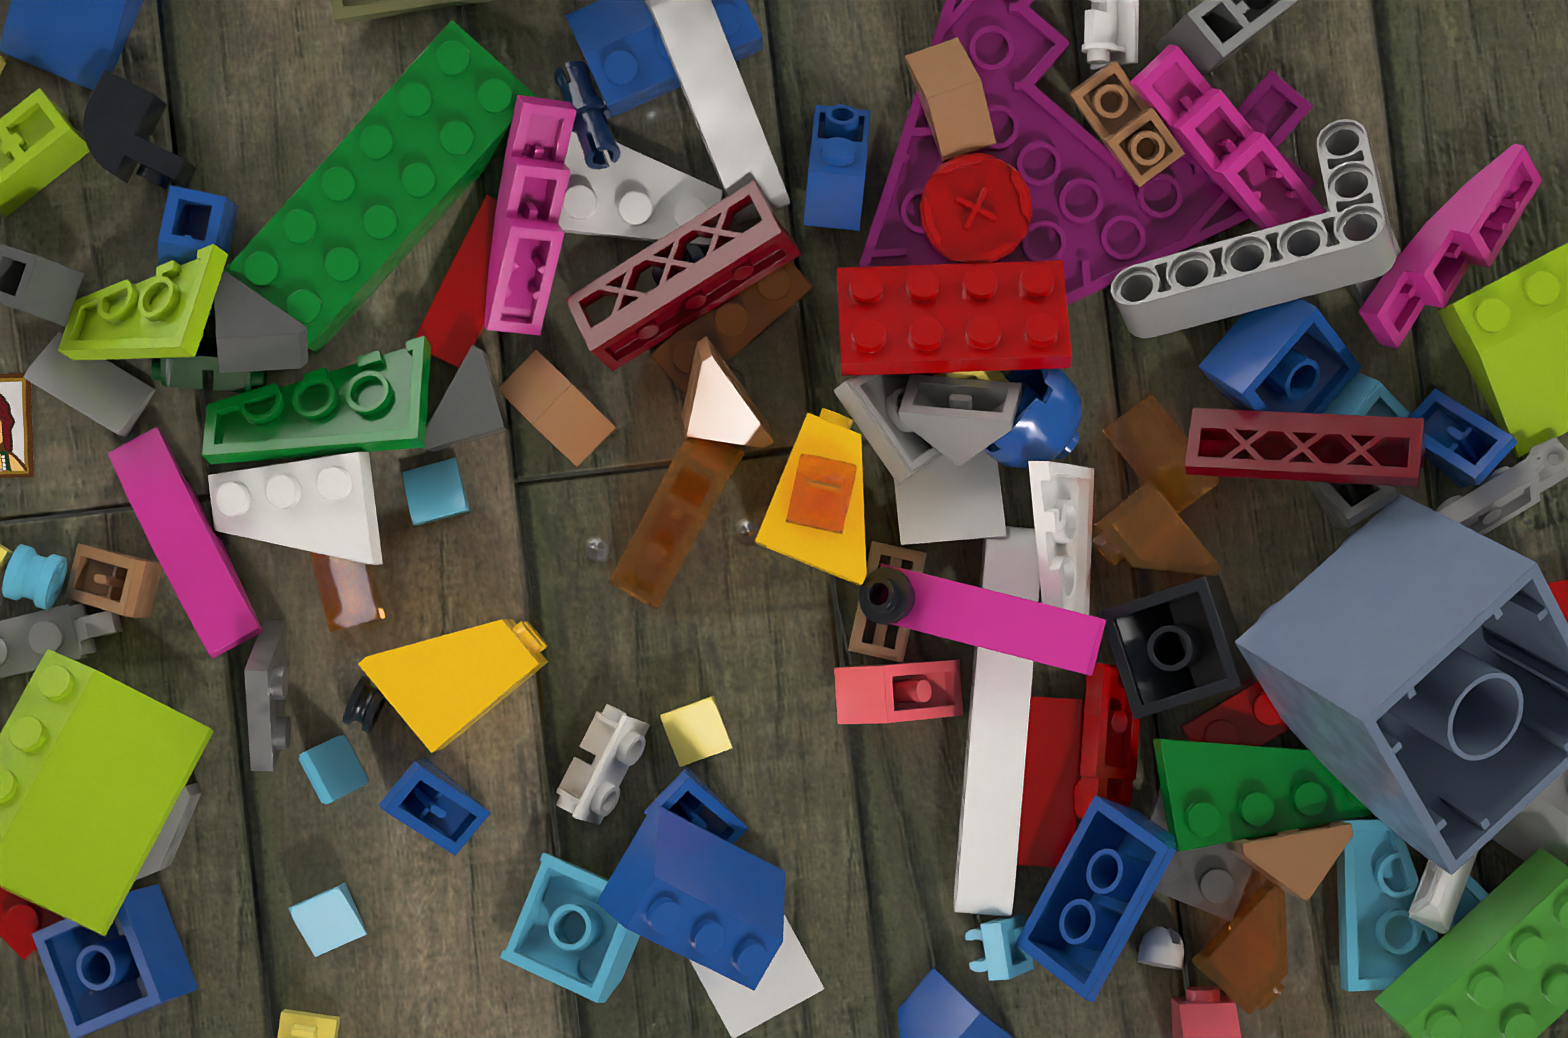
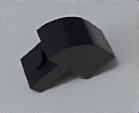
M104 70L86 106L83 120L84 137L94 159L105 170L125 183L129 182L137 164H139L136 175L164 189H167L170 181L187 188L197 169L185 159L149 142L167 104L155 94Z

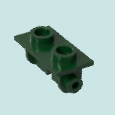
M202 337L195 357L153 358L151 365L152 380L161 381L164 387L203 389L205 386V370H213L214 390L244 393L266 386L267 370L219 373L216 338Z

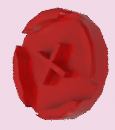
M981 152L958 155L940 165L925 184L919 205L921 227L932 248L951 262L958 264L998 262L1012 254L1027 234L1033 214L1030 190L1019 171L1009 163L1006 164L1001 159L994 158L995 156Z

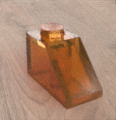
M1150 480L1140 484L1092 524V527L1099 534L1093 539V542L1113 566L1121 561L1126 568L1200 576L1214 575L1222 568Z
M1268 879L1235 913L1232 922L1228 921L1191 961L1249 1015L1256 1007L1261 1011L1265 1010L1279 997L1284 989V985L1280 981L1288 974L1285 892Z

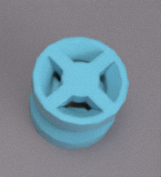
M20 544L13 552L5 571L2 584L3 597L16 601L25 597L33 600L36 607L49 611L56 603L64 584L67 572V559L56 554L43 557L37 555L33 547Z

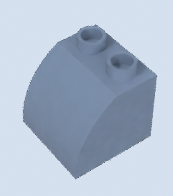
M1399 494L1398 498L1385 506L1362 528L1351 533L1342 542L1338 550L1281 601L1267 608L1258 621L1239 637L1235 643L1280 718L1314 756L1384 824L1426 858L1453 875L1568 768V623L1537 562Z

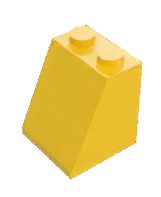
M822 408L819 417L807 413L755 542L765 548L860 586L867 575L861 434L851 430L854 420Z
M501 619L365 657L358 665L429 751L433 753L446 748L547 664L548 661L541 652L548 646L528 621L516 623L513 619Z

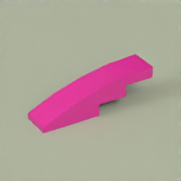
M1169 44L1129 82L1144 102L1155 110L1174 137L1261 230L1327 212L1263 133L1255 132L1222 90L1212 88L1179 46Z
M517 95L505 151L495 213L484 326L487 330L540 335L565 233L558 223L571 173L564 163L577 109L571 102Z
M1513 144L1470 179L1426 222L1396 258L1392 268L1380 279L1358 311L1380 345L1398 349L1424 305L1444 308L1470 264L1490 268L1542 182L1523 145Z
M155 427L107 453L156 557L208 654L215 658L263 632L222 540L213 532L194 488L185 480L165 434L158 427Z
M881 563L880 568L889 567L903 572L909 578L915 592V602L911 612L905 618L892 625L1092 676L1106 624L1105 619ZM887 586L882 590L880 596L881 605L886 602L889 595Z

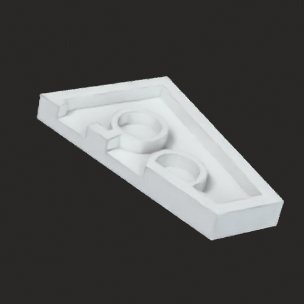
M571 133L564 162L571 173L558 223L565 233L656 242L722 201V190L617 142L616 144L621 151L618 161L613 163L607 150H603L610 167L600 170L591 169L585 163L584 153L576 133ZM698 237L689 244L709 248L712 239Z
M354 452L208 475L214 531L371 565L383 564L369 452Z
M1028 461L1041 603L1089 615L1094 468L1051 461Z

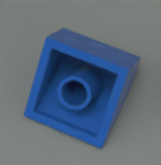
M1301 298L1244 313L1198 366L1218 391L1239 410L1322 414L1362 368L1318 308Z
M159 884L128 892L106 936H102L68 919L61 920L32 933L70 1038H80L198 990Z

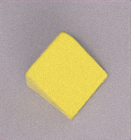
M714 695L660 715L680 767L733 748Z

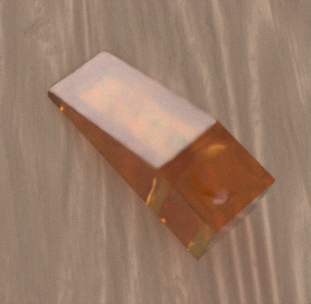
M687 437L677 451L608 583L657 610L720 501L745 453L726 442Z

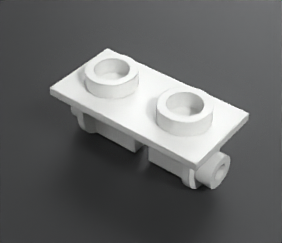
M1089 0L1091 1V10H1085L1084 44L1081 51L1087 54V63L1091 64L1090 69H1102L1112 60L1117 61L1120 66L1138 63L1139 0Z
M606 704L602 713L596 711L579 746L596 755L592 765L580 758H573L556 791L560 795L556 805L573 813L572 816L576 819L600 825L603 818L611 813L619 800V786L629 766L633 765L640 758L646 742L644 736L650 724L629 717L625 712L609 704Z

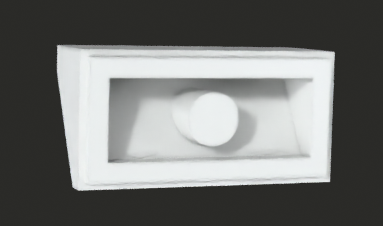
M1478 852L1453 875L1443 870L1431 860H1428L1408 912L1410 913L1409 917L1439 933H1447Z

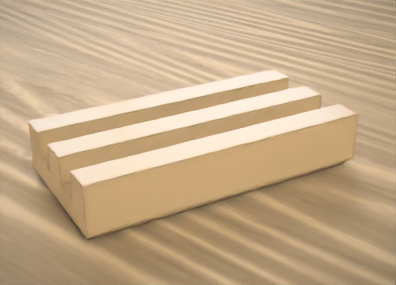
M872 541L866 565V577L878 569L881 555L891 557L889 565L901 568L902 559L912 561L911 571L923 573L927 553ZM858 601L848 651L903 663L910 629L898 627L894 649L883 647L888 625L876 623L872 644L862 642L867 617L862 612Z

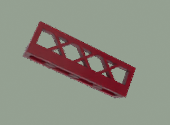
M753 180L567 297L565 301L589 351L614 371L801 255V252L793 237L777 220L762 189ZM754 203L763 221L743 233L729 231L735 214ZM698 237L712 239L705 257L695 263L682 261L688 243ZM652 266L664 268L661 280L656 288L648 293L634 291L642 272ZM604 296L617 298L611 316L594 326L586 307Z
M1193 408L1185 460L1186 475L1419 487L1420 468H1423L1425 454L1424 419Z

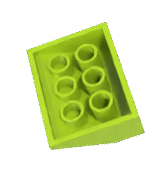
M1567 242L1437 311L1499 428L1512 435L1517 441V444L1511 449L1516 458L1529 453L1531 447L1568 432Z
M47 648L0 733V888L102 936H106L214 731L206 725L96 669Z

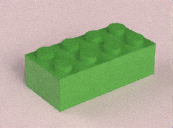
M1540 847L1374 999L1376 1004L1406 1038H1537L1568 1009V866Z

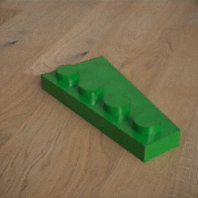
M425 336L406 341V348L382 355L377 350L358 356V363L329 372L323 367L304 373L303 380L286 386L278 387L273 383L209 403L206 408L202 456L210 464L354 452L425 448L431 344Z
M1153 738L1168 832L1175 837L1176 852L1373 814L1334 777L1310 750Z

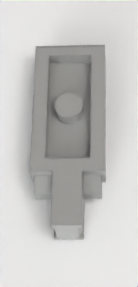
M1556 437L1531 447L1529 456L1511 468L1505 466L1495 470L1484 480L1480 487L1463 497L1457 495L1447 499L1437 508L1436 512L1481 535H1485L1541 501V492L1568 477V451Z
M81 603L77 605L66 604L50 608L49 611L42 610L1 620L0 680L35 671L47 648L75 661L87 658L86 655L97 652L94 639L124 632L120 615L109 611L88 615L86 605Z

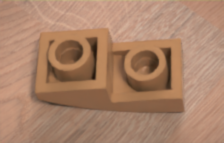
M1112 60L1069 92L1068 95L1137 187H1141L1184 155L1185 152L1155 110L1149 107L1129 84L1130 79L1118 62Z

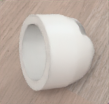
M1162 926L1150 929L1144 934L1140 943L1137 962L1155 967L1182 970L1185 952L1179 933Z

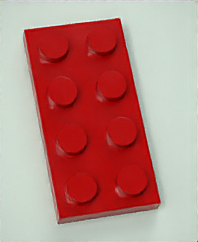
M1063 260L837 268L841 376L1061 369L1071 367L1072 351Z

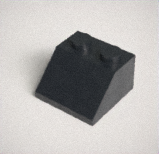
M1220 575L1205 576L1100 611L1101 618L1106 620L1104 628L1134 720L1255 682L1251 668L1235 643L1240 635Z

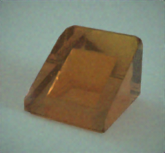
M801 454L786 522L843 534L855 481L856 465L811 454Z

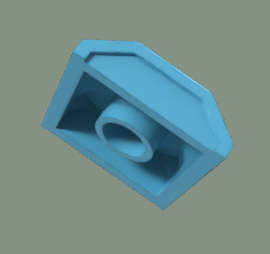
M542 853L540 861H542L508 946L506 950L502 951L500 958L596 1003H605L621 982L640 935L624 928L596 903L609 879L548 853Z

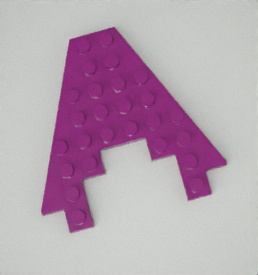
M945 0L931 46L956 37L959 38L981 78L996 139V144L972 153H985L995 156L994 158L1001 159L1006 164L1009 163L1020 172L1031 194L1033 214L1027 234L1012 254L998 262L1063 260L1067 306L1111 286L1115 276L1125 268L1185 251L1250 220L1176 138L1175 140L1185 154L1141 187H1137L1103 144L1035 86L1071 44L1030 8L1036 0ZM1270 70L1240 104L1237 110L1255 132L1263 133L1277 149L1313 108V105L1274 71ZM917 91L915 92L858 267L958 264L949 261L932 248L921 227L919 205L925 184L943 163ZM1277 149L1310 190L1316 182Z

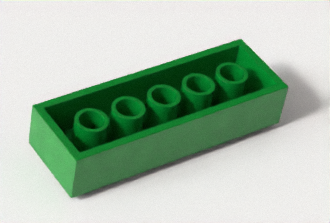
M451 20L224 271L306 326L308 348L319 353L507 146L517 95L537 96Z

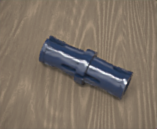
M582 61L567 62L565 67L571 80H567L561 67L554 73V80L560 89L563 100L571 102L577 109L572 132L576 133L584 153L585 163L589 168L600 170L610 167L603 150H607L613 163L618 161L621 154L608 124L610 111L605 101L596 93L587 64Z

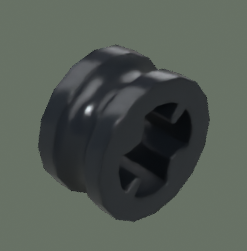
M365 676L360 678L349 699L342 722L348 725L353 721L359 722L362 725V731L370 733L386 702V698L381 691L370 684V678Z

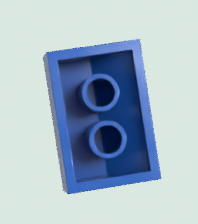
M598 0L565 15L599 92L610 111L611 118L681 87L654 19L643 0ZM711 0L735 62L763 50L762 34L746 0Z
M1095 795L1015 944L1085 1000L1094 1002L1177 850L1174 835L1138 810Z
M654 803L596 903L624 928L755 991L783 943L785 871Z

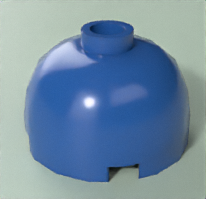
M1061 369L1011 370L1005 375V378L1009 382L1022 383V395L1012 430L983 451L1007 467L1029 469L1028 461L1063 459L1074 449L1079 440L1077 430L1081 422L1082 399L1076 385Z

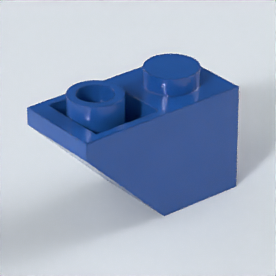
M815 105L803 225L859 231L871 110L855 109L848 105Z
M170 185L158 238V266L172 260L179 265L197 259V250L211 244H215L229 254L239 206L225 196ZM214 300L209 313L215 315Z

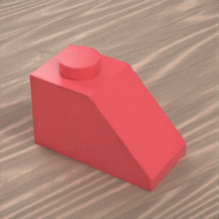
M960 659L834 668L838 724L895 723L963 715Z
M1211 986L1186 988L1185 997H1171L1172 1038H1242L1236 1003L1227 995L1220 996V988Z

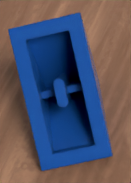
M1436 388L1408 417L1424 419V456L1459 488L1479 485L1517 444L1512 435Z
M427 757L415 760L379 803L383 811L456 856L491 814L482 803Z
M688 767L644 811L647 815L653 804L656 803L733 844L748 829L746 824Z

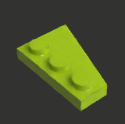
M211 244L197 250V259L179 265L172 260L156 267V276L136 284L126 279L75 300L58 351L72 360L195 357L203 337L204 328L228 254L215 244Z

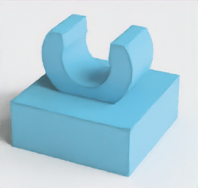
M1026 913L1011 914V917L1001 916L980 924V927L965 933L966 940H981L985 951L984 958L969 962L971 970L975 972L988 971L989 981L1009 980L1034 969L1032 957L1015 944L1027 922Z

